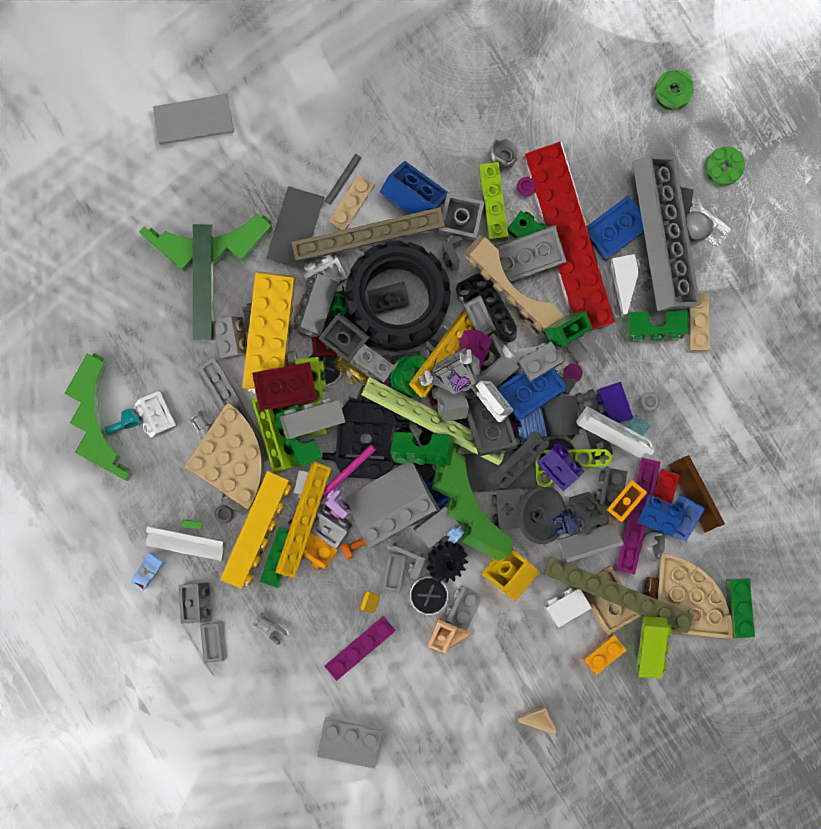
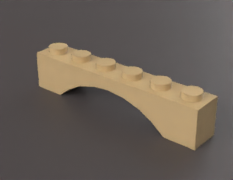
M479 236L464 252L468 257L466 260L473 267L477 266L481 270L480 274L485 279H490L494 283L493 287L498 292H504L508 296L506 298L507 301L513 306L517 305L521 309L519 311L520 314L526 319L530 318L533 321L532 325L538 331H545L544 328L564 316L551 302L530 299L513 287L502 269L499 250L486 237Z

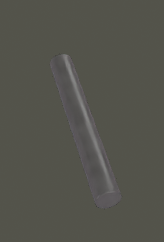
M355 154L325 199V202L329 205L332 204L361 160L359 155Z

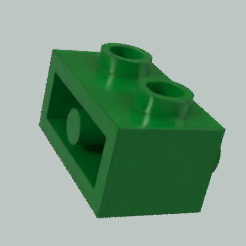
M520 211L507 229L508 234L516 239L548 226L542 222L540 224L534 220L535 217L526 211L524 213Z
M586 311L566 315L544 328L549 342H552L554 346L565 347L572 340L584 336V333L591 330L592 326Z

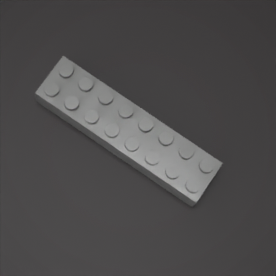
M647 155L634 160L632 163L657 311L685 310L699 306L700 300L675 156Z

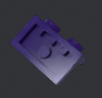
M559 443L537 462L562 491L567 489L584 473L581 464L569 455L568 450Z

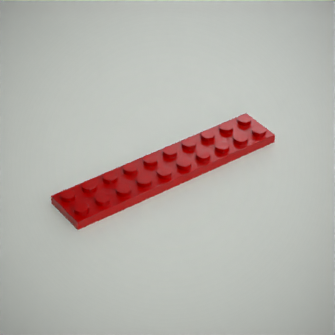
M559 141L525 153L545 224L548 227L556 226L567 261L558 265L572 313L586 311L592 326L591 330L616 323L562 142Z

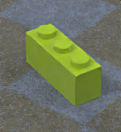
M643 616L637 660L639 677L662 679L663 671L667 670V660L665 659V654H669V642H667V639L671 637L672 628L671 625H668L667 618Z

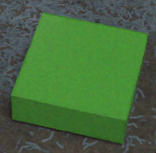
M182 520V527L204 529V522Z

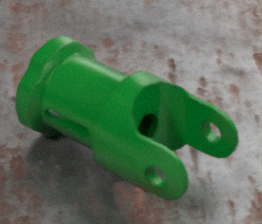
M343 285L342 291H335L330 308L331 316L335 317L338 313L344 316L347 313L344 306L345 289Z

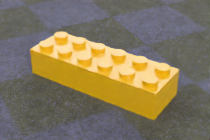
M261 271L255 273L242 388L255 389L252 372L286 366L296 276Z
M267 471L220 580L240 589L251 585L254 578L252 572L254 568L259 567L262 557L259 555L262 550H266L270 541L267 539L270 532H274L278 523L275 519L284 510L285 496L289 497L293 489L291 481Z

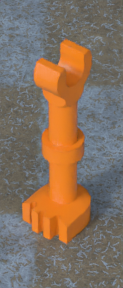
M362 537L349 545L344 542L339 546L346 560L354 557L352 551L364 545L367 546Z

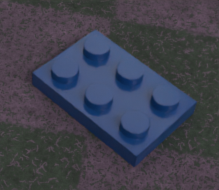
M629 195L587 226L591 242L605 260L644 232L641 211Z
M552 369L532 382L529 381L523 371L498 387L497 390L513 408V414L517 420L521 421L565 392L567 387L556 371Z

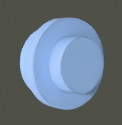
M454 526L447 534L450 537L448 539L449 542L452 541L455 544L464 534L461 526L458 528Z

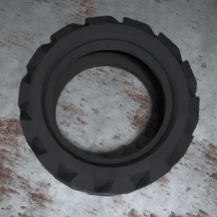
M400 240L387 241L384 245L377 244L365 251L364 255L356 260L347 278L345 305L349 321L369 336L367 342L373 346L383 347L384 350L392 351L409 350L418 347L429 340L444 321L450 304V281L446 270H443L440 260L432 252L428 253L424 247L412 242L406 244ZM389 269H404L418 276L428 292L429 304L426 311L415 321L401 325L390 324L376 317L367 304L365 291L369 282L377 274Z

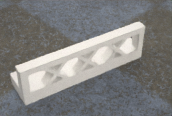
M588 406L576 421L577 425L639 458L644 453L649 455L654 453V448L649 439Z
M147 527L146 529L148 533L146 546L219 561L223 559L226 544L224 541L154 527Z

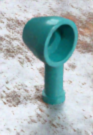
M126 409L121 412L120 422L105 426L104 429L109 436L118 430L136 427L141 422L133 409Z

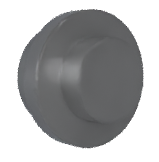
M220 505L215 510V518L219 523L227 524L233 520L234 511L227 505Z

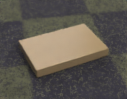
M612 566L596 574L622 585ZM581 590L607 636L641 616L639 613Z

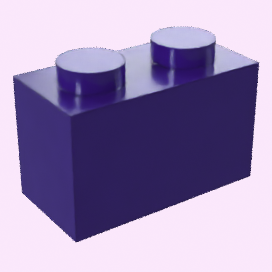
M621 382L597 390V402L599 405H602L604 410L602 415L617 423L633 419Z

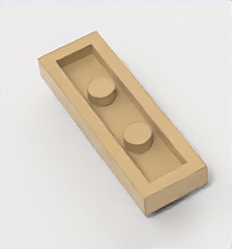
M359 174L328 222L339 230L347 229L375 187V184Z
M698 293L700 305L688 309L690 351H709L708 293Z

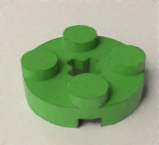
M682 70L663 73L657 81L655 90L658 100L664 106L672 109H679L686 105L694 93L692 78ZM677 85L679 93L671 92L670 86L674 87Z
M727 146L715 149L706 163L708 175H710L715 183L720 185H730L736 182L745 171V160L742 152ZM726 161L731 167H729L727 170H724V167L721 166V163H724Z

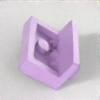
M344 486L341 488L336 487L326 497L329 499L326 505L331 509L330 512L338 519L340 517L344 519L351 513L349 505L340 498V495L346 490Z

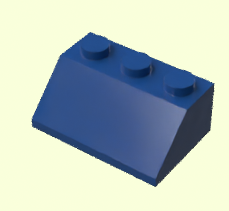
M406 161L388 175L379 191L409 214L441 207L446 200L447 193H449Z

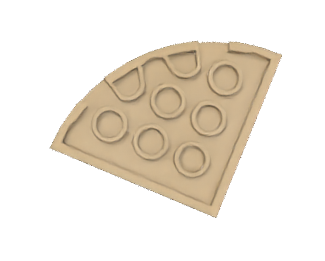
M227 403L184 467L249 510L259 490L262 474L261 450L250 424L236 408Z
M660 554L658 600L695 615L688 633L671 627L672 633L733 639L732 618L726 604V599L716 583L708 574L692 563L676 556Z

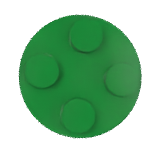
M423 355L398 358L393 363L395 367L390 373L389 381L392 388L409 398H419L420 396L409 383L427 358ZM434 385L432 386V388L429 390V392H428L426 395H428V394L432 391Z

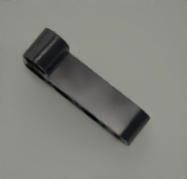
M477 273L457 284L456 295L459 302L465 303L480 295L501 339L505 342H513L517 338V326L490 279L487 280L480 273ZM484 281L486 285L478 286L477 283ZM462 290L469 291L467 295L460 294ZM488 297L495 298L493 302L486 301ZM500 312L503 313L504 316L502 318H496L495 314ZM505 324L507 325L508 330L512 331V333H508L507 331L505 332Z

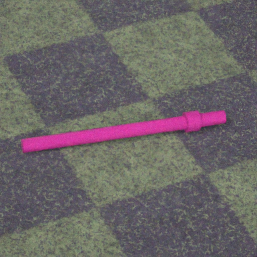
M373 445L365 449L325 487L321 501L376 451Z

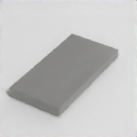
M227 94L153 106L159 144L234 132Z
M555 225L495 246L499 250L501 266L509 282L567 262Z

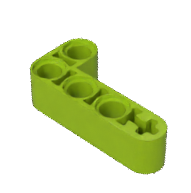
M567 449L569 455L576 461H578L580 453L585 452L588 455V461L583 464L580 463L582 467H604L612 461V455L606 449ZM544 450L542 453H548L550 450ZM591 452H595L594 456H600L601 452H604L608 459H605L604 463H601V460L595 459V464H591ZM538 456L535 459L536 481L540 486L548 487L553 483V480L550 478V481L545 484L540 482L539 476L545 471L537 464L539 461Z

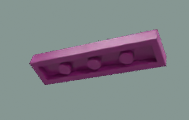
M382 616L324 667L337 681L396 630Z

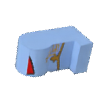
M148 552L130 582L144 591L156 577L165 561L152 552Z

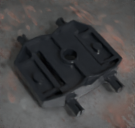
M347 400L342 407L345 423L338 424L336 451L334 453L323 452L322 460H334L341 473L357 458L346 457V454L360 455L370 445H373L376 451L370 456H384V459L367 458L348 478L378 479L390 472L393 465H402L394 462L390 450L396 428H409L410 420H398L395 412L376 402ZM369 434L372 440L369 443H364L361 441V436Z

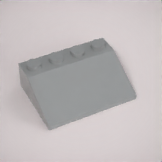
M404 463L345 497L368 548L378 546L440 510L415 463Z

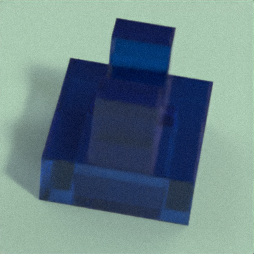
M567 510L560 512L558 516L552 518L554 524L562 523L560 528L555 529L558 535L576 533L571 514Z

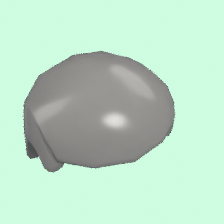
M507 138L502 140L495 139L490 149L493 162H499V166H511L519 157V148Z
M692 211L685 216L689 238L703 240L710 236L713 231V220L705 212Z
M662 532L647 533L642 541V553L648 561L660 560L657 555L664 552L665 535Z

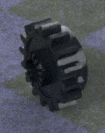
M448 540L445 543L440 541L438 546H433L431 552H428L429 557L426 560L429 565L426 568L430 575L437 581L441 582L443 580L445 583H448L449 579L454 582L456 575L461 577L460 571H466L463 565L468 563L465 559L468 556L464 552L465 549L457 542L454 544Z

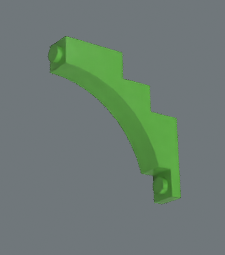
M256 214L240 228L225 235L213 237V268L228 251L243 263L273 230L270 225L272 222L265 215L261 217ZM145 226L139 231L143 237L182 271L185 272L192 265L193 238L177 236L167 231L159 237V234L154 229L150 228L148 230Z
M87 353L64 393L81 402L70 421L72 425L86 432L75 453L123 480L129 481L132 474L128 472L129 468L120 463L116 466L121 456L108 441L98 413L99 386L108 364L104 363V358L96 353L93 356Z
M454 443L451 465L437 466L432 489L450 498L446 515L465 524L461 542L498 561L510 556L513 549V538L498 529L480 508L469 484L465 457L457 453L460 445Z

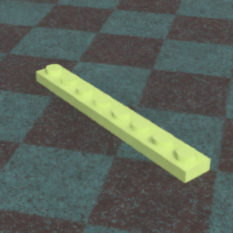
M369 377L361 394L362 396L436 434L451 435L454 443L478 455L471 429L454 420L444 422L442 414ZM505 451L481 457L499 465L503 460Z

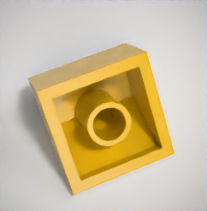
M512 549L510 556L499 561L493 559L481 574L516 602L540 571Z

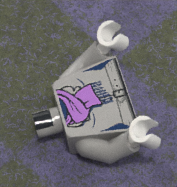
M464 348L436 363L432 374L426 370L424 372L425 376L420 375L421 385L433 384L450 391L452 394L463 390L467 397H472L477 393V389L473 384L477 382L480 373V360L471 354L470 349Z

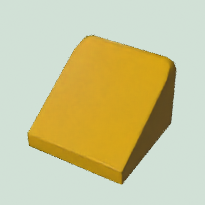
M366 591L360 609L374 613L380 595Z

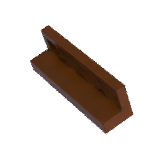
M684 456L669 464L668 466L672 472L680 474L678 485L684 496L705 507L698 520L703 532L707 533L716 527L725 525L690 456Z

